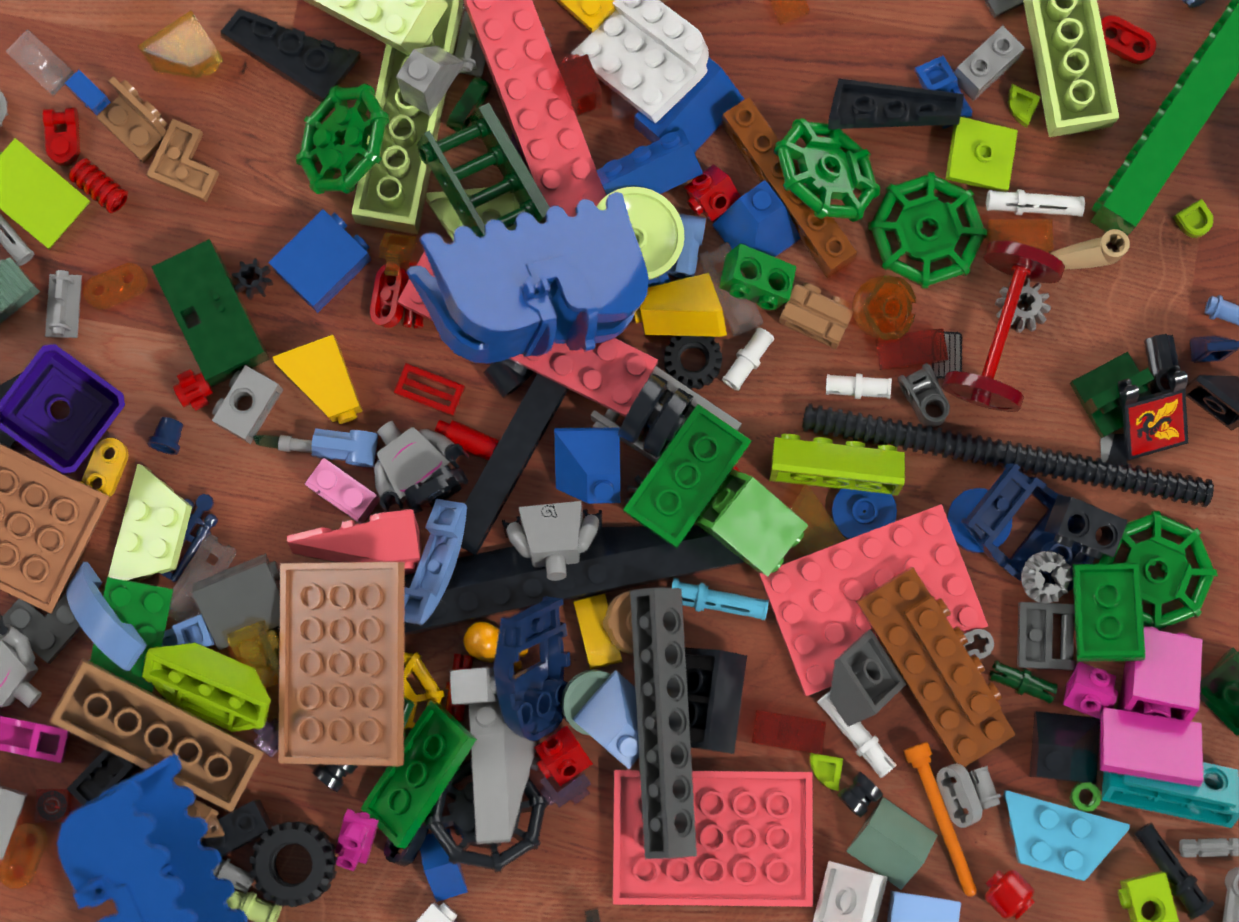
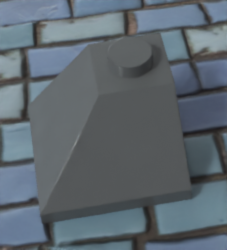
M871 629L866 631L834 661L830 700L848 727L877 714L907 684Z

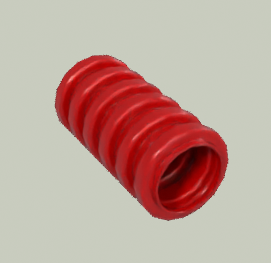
M85 158L77 162L70 171L69 180L72 183H76L78 188L84 189V193L91 195V198L94 201H98L101 207H106L108 213L120 210L127 201L128 191L121 189V186L118 183H114L111 177H106V173L101 170L99 171L98 166L91 165L92 163L89 159Z

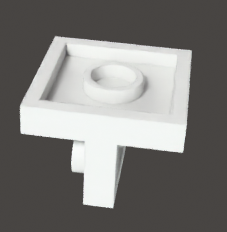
M828 861L813 922H877L888 877Z

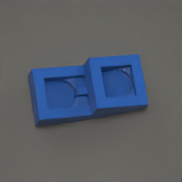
M944 55L915 68L922 89L961 93L958 88V79ZM964 98L961 117L970 118L972 117V109ZM941 125V126H942V128H943V130H944V129H946V128H948V127H950V126H952V125Z

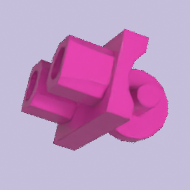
M347 809L335 853L339 854L336 865L350 871H355L358 862L366 865L379 820L370 819L367 812L355 813L353 810Z

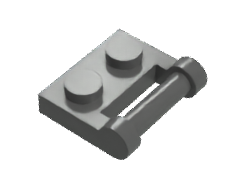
M1018 603L1017 668L1075 670L1076 660H1073L1074 604ZM1053 614L1061 615L1060 659H1052Z

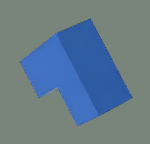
M80 70L65 82L70 91L96 116L111 103L108 97Z

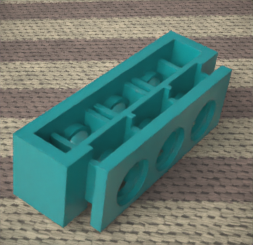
M1203 762V783L1200 787L1103 771L1101 801L1232 828L1239 819L1238 769Z

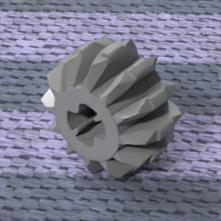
M1029 278L1025 279L1019 301L1022 300V304L1026 301L1029 307L1026 311H1024V307L1021 310L1016 307L1011 325L1013 323L1016 324L1017 333H1021L1025 326L1030 332L1034 331L1036 323L1043 324L1047 320L1043 313H1048L1051 310L1050 305L1043 303L1049 298V293L1039 294L1038 291L1042 286L1041 283H1036L1032 288L1030 287ZM1003 286L999 291L1002 297L997 298L995 301L996 306L1003 308L1008 287ZM1002 309L997 313L998 318H1000Z

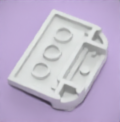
M615 0L612 4L615 6L616 11L573 50L571 54L575 61L656 123L705 76L708 71L706 64L709 49L701 32L660 0Z

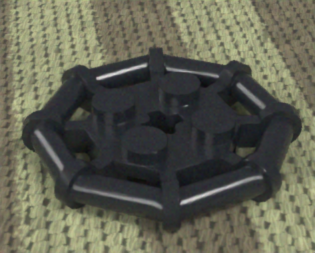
M470 759L457 769L429 812L428 818L425 819V827L432 831L449 856L448 861L453 865L461 863L492 869L495 873L502 872L503 867L532 849L537 850L541 844L539 837L545 808L549 805L548 799L542 796L532 780L528 778L524 793L529 801L521 802L512 838L514 837L519 842L500 854L497 847L501 843L477 844L473 782L468 783L461 791L453 787V785L473 774L472 759ZM448 795L455 800L452 815L442 816L446 796ZM531 812L527 832H524L518 828L521 813ZM454 826L460 832L463 839L460 844L457 845L445 827ZM469 846L490 849L491 855L466 850Z

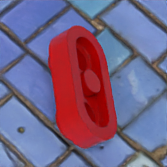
M1110 15L1101 19L1106 50L1133 64H1143L1150 60L1156 51V41L1152 34L1118 16ZM1105 31L1113 32L1115 38H1108L1105 35ZM1133 46H1140L1143 52L1136 53L1133 49Z
M387 263L378 270L370 306L372 321L384 328H392L400 322L404 307L398 304V300L409 281L407 271L394 263Z

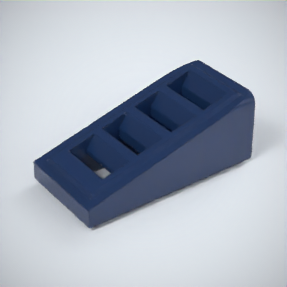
M1216 335L1190 339L1191 360L1194 363L1223 361L1239 350V341Z

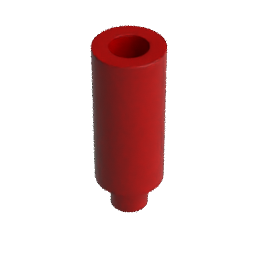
M439 420L435 428V432L446 436L454 444L461 445L465 451L488 461L500 441L455 420H452L450 424Z

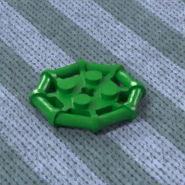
M368 84L345 88L336 85L330 88L329 95L310 116L306 115L303 120L306 122L300 153L296 155V162L304 170L310 182V189L314 193L323 194L330 191H342L348 194L355 190L356 184L375 163H380L382 158L379 155L385 126L390 122L389 114L383 111L375 97L374 88ZM347 100H357L354 107L348 108ZM335 108V111L328 117V119L324 123H321L324 120V118ZM367 110H368V111L370 112V114H371V115H370V119H368V117H367V115H366ZM368 136H370L369 144L366 143ZM318 161L323 166L320 173L315 166V163ZM341 171V176L333 179L335 173Z
M799 118L793 121L792 128L785 137L775 144L774 153L779 157L785 180L783 187L786 191L793 192L814 211L815 217L819 219L836 217L847 218L852 222H856L863 218L865 209L873 198L878 197L880 194V186L875 181L869 159L871 153L868 149L861 148L841 129H828V124L808 122L804 118ZM799 138H802L806 146L804 148L795 145ZM793 159L798 162L800 170L798 175H796ZM855 188L861 190V195L858 199L852 192ZM831 199L842 200L844 205L830 204Z
M929 171L927 175L900 184L888 185L886 187L887 192L873 220L868 223V230L873 234L883 262L881 267L885 271L890 270L921 285V288L928 289L929 285L960 275L967 276L970 273V266L984 238L988 237V230L984 229L973 199L974 193L972 190L969 189L967 191L936 176L935 172ZM926 188V196L909 201L904 196ZM934 189L956 199V201L950 204L938 200L939 198L934 196ZM895 202H898L903 208L896 222H886ZM961 206L964 208L970 227H962L957 213V209ZM923 222H928L930 226H936L937 230L933 232L932 237L921 233L920 230L923 228ZM885 231L895 232L900 249L894 254ZM960 236L970 237L960 257L954 251ZM906 254L912 260L922 262V271L899 261V259ZM948 257L953 265L930 272L931 262Z
M1152 511L1147 516L1128 522L1115 556L1102 555L1099 564L1113 563L1121 543L1129 549L1123 563H1140L1142 601L1152 605V615L1143 612V625L1157 628L1159 631L1189 618H1198L1202 614L1201 608L1214 577H1217V569H1214L1200 534L1202 532L1198 528L1193 529L1163 516L1160 511ZM1149 528L1152 529V538L1137 544L1129 537ZM1161 529L1184 539L1180 544H1176L1161 537ZM1189 545L1200 569L1192 568L1191 564L1187 562L1185 549ZM1156 563H1160V570L1165 572L1164 577L1153 579L1151 572L1148 571L1149 566H1155ZM1191 576H1198L1200 578L1190 599L1185 594ZM1178 599L1184 606L1162 615V604Z

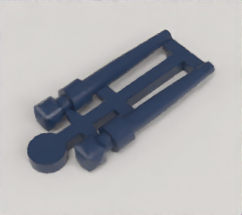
M202 494L196 500L197 509L194 514H190V520L183 544L187 540L191 542V545L174 574L172 572L161 574L173 582L177 581L202 542L207 540L211 534V527L216 526L218 518L213 514H208L204 521L200 518L204 511H209L214 506V500L210 495ZM185 499V501H187L192 506L193 510L195 506L194 502L189 499ZM196 524H200L195 533L197 536H192L190 534Z

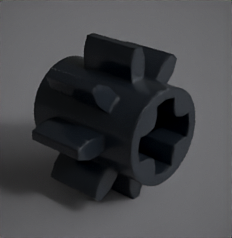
M254 258L252 264L246 265L241 261L240 266L242 268L239 273H232L234 279L240 281L235 286L236 291L240 293L246 289V296L249 300H252L254 294H261V296L265 297L264 290L266 287L274 284L271 279L266 278V275L271 272L270 268L267 265L260 269L259 261ZM256 274L259 280H253L252 285H250L247 278L251 279Z

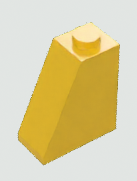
M709 273L648 287L645 300L633 316L636 324L642 323L645 335L710 337L727 335L723 309Z
M334 335L273 356L274 363L332 422L338 421L339 424L350 422L357 418V413L363 411L338 341Z

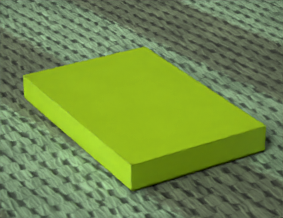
M15 138L0 155V209L50 250L91 201Z

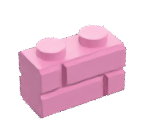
M325 458L321 460L305 483L309 489L359 524H363L380 501V498L375 493Z

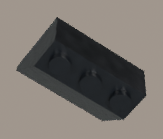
M685 647L690 746L692 749L734 754L747 655L723 650Z

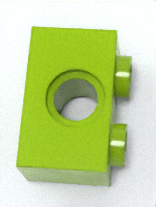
M1157 871L1120 881L1122 889L1118 890L1119 900L1122 908L1128 909L1131 922H1179L1166 872ZM1151 901L1155 906V914L1152 918L1146 920L1141 913V909L1145 902Z

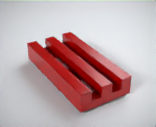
M405 363L393 393L454 417L466 387ZM409 373L453 389L455 394L454 396L411 380L407 376ZM403 386H410L417 390L423 391L430 395L451 402V404L448 407L441 403L435 402L428 398L404 390Z

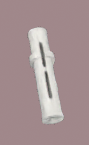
M1019 189L1016 192L988 190L986 209L987 211H1013L1015 215H1022L1023 212L1082 217L1085 209L1084 196L1031 194Z
M830 690L817 703L857 749V755L859 757L863 756L879 777L882 778L897 764L879 745V739L876 735L873 737L861 722L849 727L846 725L830 700Z

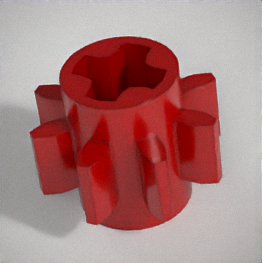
M189 369L177 375L180 382L174 385L173 389L184 408L191 405L196 411L209 404L206 397L213 394V391L202 372L195 375Z

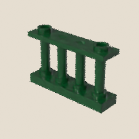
M489 103L476 110L470 119L472 122L471 126L437 142L430 130L422 135L417 143L418 154L421 160L431 168L462 224L470 228L477 237L485 236L484 228L486 224L484 225L475 208L508 192L514 194L520 205L518 209L497 218L506 228L515 225L516 218L521 213L533 215L540 224L546 222V213L550 207ZM476 137L482 139L488 149L486 154L454 169L451 168L443 154L444 152ZM491 165L497 166L504 177L503 181L468 197L459 180Z

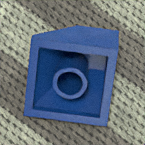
M766 180L741 196L712 224L730 250L741 243L770 256L777 257L801 239L785 205Z
M620 427L554 428L556 489L588 504L620 503V437L618 436Z

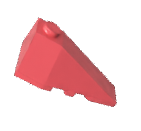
M413 509L370 515V522L355 524L353 520L342 522V526L338 530L334 531L321 527L287 536V543L293 554L339 563L405 562V575L412 574L417 570L422 557L421 533Z

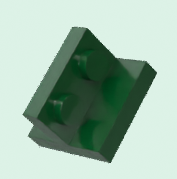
M1128 351L1070 382L1071 387L1101 439L1124 427L1122 402L1118 391L1119 381L1130 379L1132 385H1136L1139 390L1138 398L1152 394L1147 384L1154 380V377L1148 368L1139 372Z
M1232 647L1224 653L1211 671L1201 677L1200 699L1238 736L1239 652Z

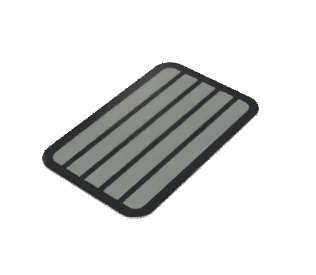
M934 332L932 334V369L937 379H944L946 373L950 371L962 372V334L960 332Z

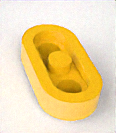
M115 438L101 440L93 451L81 482L93 487V481L101 478L102 486L97 490L112 496L128 461L129 453L127 447ZM113 448L115 451L114 456L111 459H106V450Z

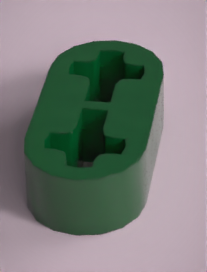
M476 76L452 110L446 126L456 132L467 128L476 110L486 100L492 84Z

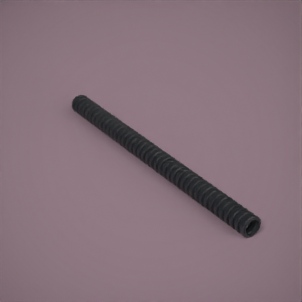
M808 403L803 417L802 428L805 432H808V429L813 430L815 434L818 431H822L823 435L826 436L828 433H833V437L836 438L838 435H843V439L853 437V441H857L859 438L863 439V443H867L869 440L872 441L873 445H877L880 442L882 445L890 444L897 448L901 446L902 450L907 451L908 448H911L912 452L915 453L918 450H922V454L932 452V456L942 454V458L952 456V460H957L959 457L962 458L963 462H967L968 459L972 460L973 464L980 461L982 465L986 466L990 463L994 468L1001 465V468L1005 469L1004 466L1006 464L1016 463L1020 466L1022 473L1031 471L1032 475L1041 473L1042 477L1051 475L1052 479H1056L1059 476L1062 481H1066L1069 478L1073 483L1080 480L1082 484L1086 485L1090 482L1094 487L1101 484V487L1105 489L1111 486L1112 490L1121 488L1122 492L1131 490L1132 494L1141 492L1142 496L1151 494L1152 498H1157L1159 495L1162 500H1166L1169 497L1173 502L1180 499L1183 504L1190 501L1191 505L1196 506L1200 503L1201 507L1206 508L1211 503L1214 492L1212 479L1203 481L1201 477L1193 479L1191 475L1183 477L1181 473L1172 475L1171 471H1166L1164 474L1161 469H1157L1154 472L1150 467L1143 470L1142 466L1137 465L1133 468L1132 464L1129 463L1122 466V463L1118 461L1112 464L1111 460L1102 462L1101 458L1092 460L1091 456L1082 458L1081 454L1072 456L1071 452H1067L1064 455L1061 450H1057L1054 453L1052 449L1047 448L1046 451H1043L1042 447L1039 446L1036 449H1033L1032 445L1029 444L1026 447H1022V443L1012 445V441L1002 443V439L992 441L991 437H987L985 440L982 439L981 435H977L975 438L972 437L971 433H967L964 436L960 431H957L956 434L952 433L950 429L943 432L942 428L939 427L936 430H932V426L929 425L927 428H922V424L912 426V422L902 424V420H898L896 423L892 422V418H888L885 421L881 416L875 419L871 414L864 417L860 412L857 415H853V411L848 410L847 413H843V409L833 411V407L823 409V405L813 407L812 403Z

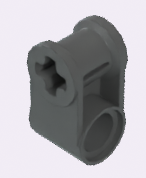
M926 363L922 365L921 370L906 377L904 375L899 376V386L905 398L910 402L920 423L925 427L928 425L932 426V428L942 425L949 414L950 405L931 366ZM930 404L936 405L941 409L942 415L937 418L931 417L926 413L925 407Z

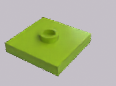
M961 117L959 125L953 126L945 179L994 191H1009L1018 130Z

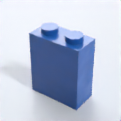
M324 209L268 262L271 268L317 313L371 261V257L367 252L370 248L369 245L359 235L356 234L352 237L344 229L347 227V224L335 212L330 216Z

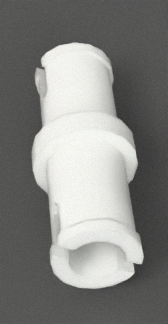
M760 327L756 329V332L745 348L739 349L736 354L737 359L726 375L723 376L722 381L727 386L736 391L740 390L741 385L752 369L758 368L760 365L759 359L771 342L774 341L772 334Z
M857 373L856 377L827 374L826 395L854 396V399H861V396L890 399L892 378L863 377V374Z

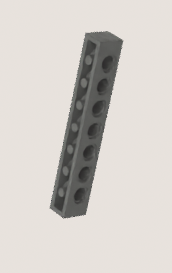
M681 588L630 591L645 859L697 856Z

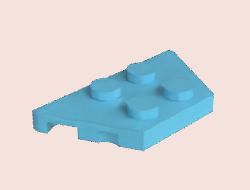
M1004 790L1003 796L1009 813L1011 833L1014 836L1017 861L1024 865L1085 881L1130 827V824Z

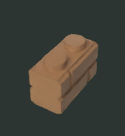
M796 283L790 300L786 303L778 323L831 348L837 349L855 310L850 309V303L840 297L833 296L831 300L821 295V290L810 283H804L803 286Z

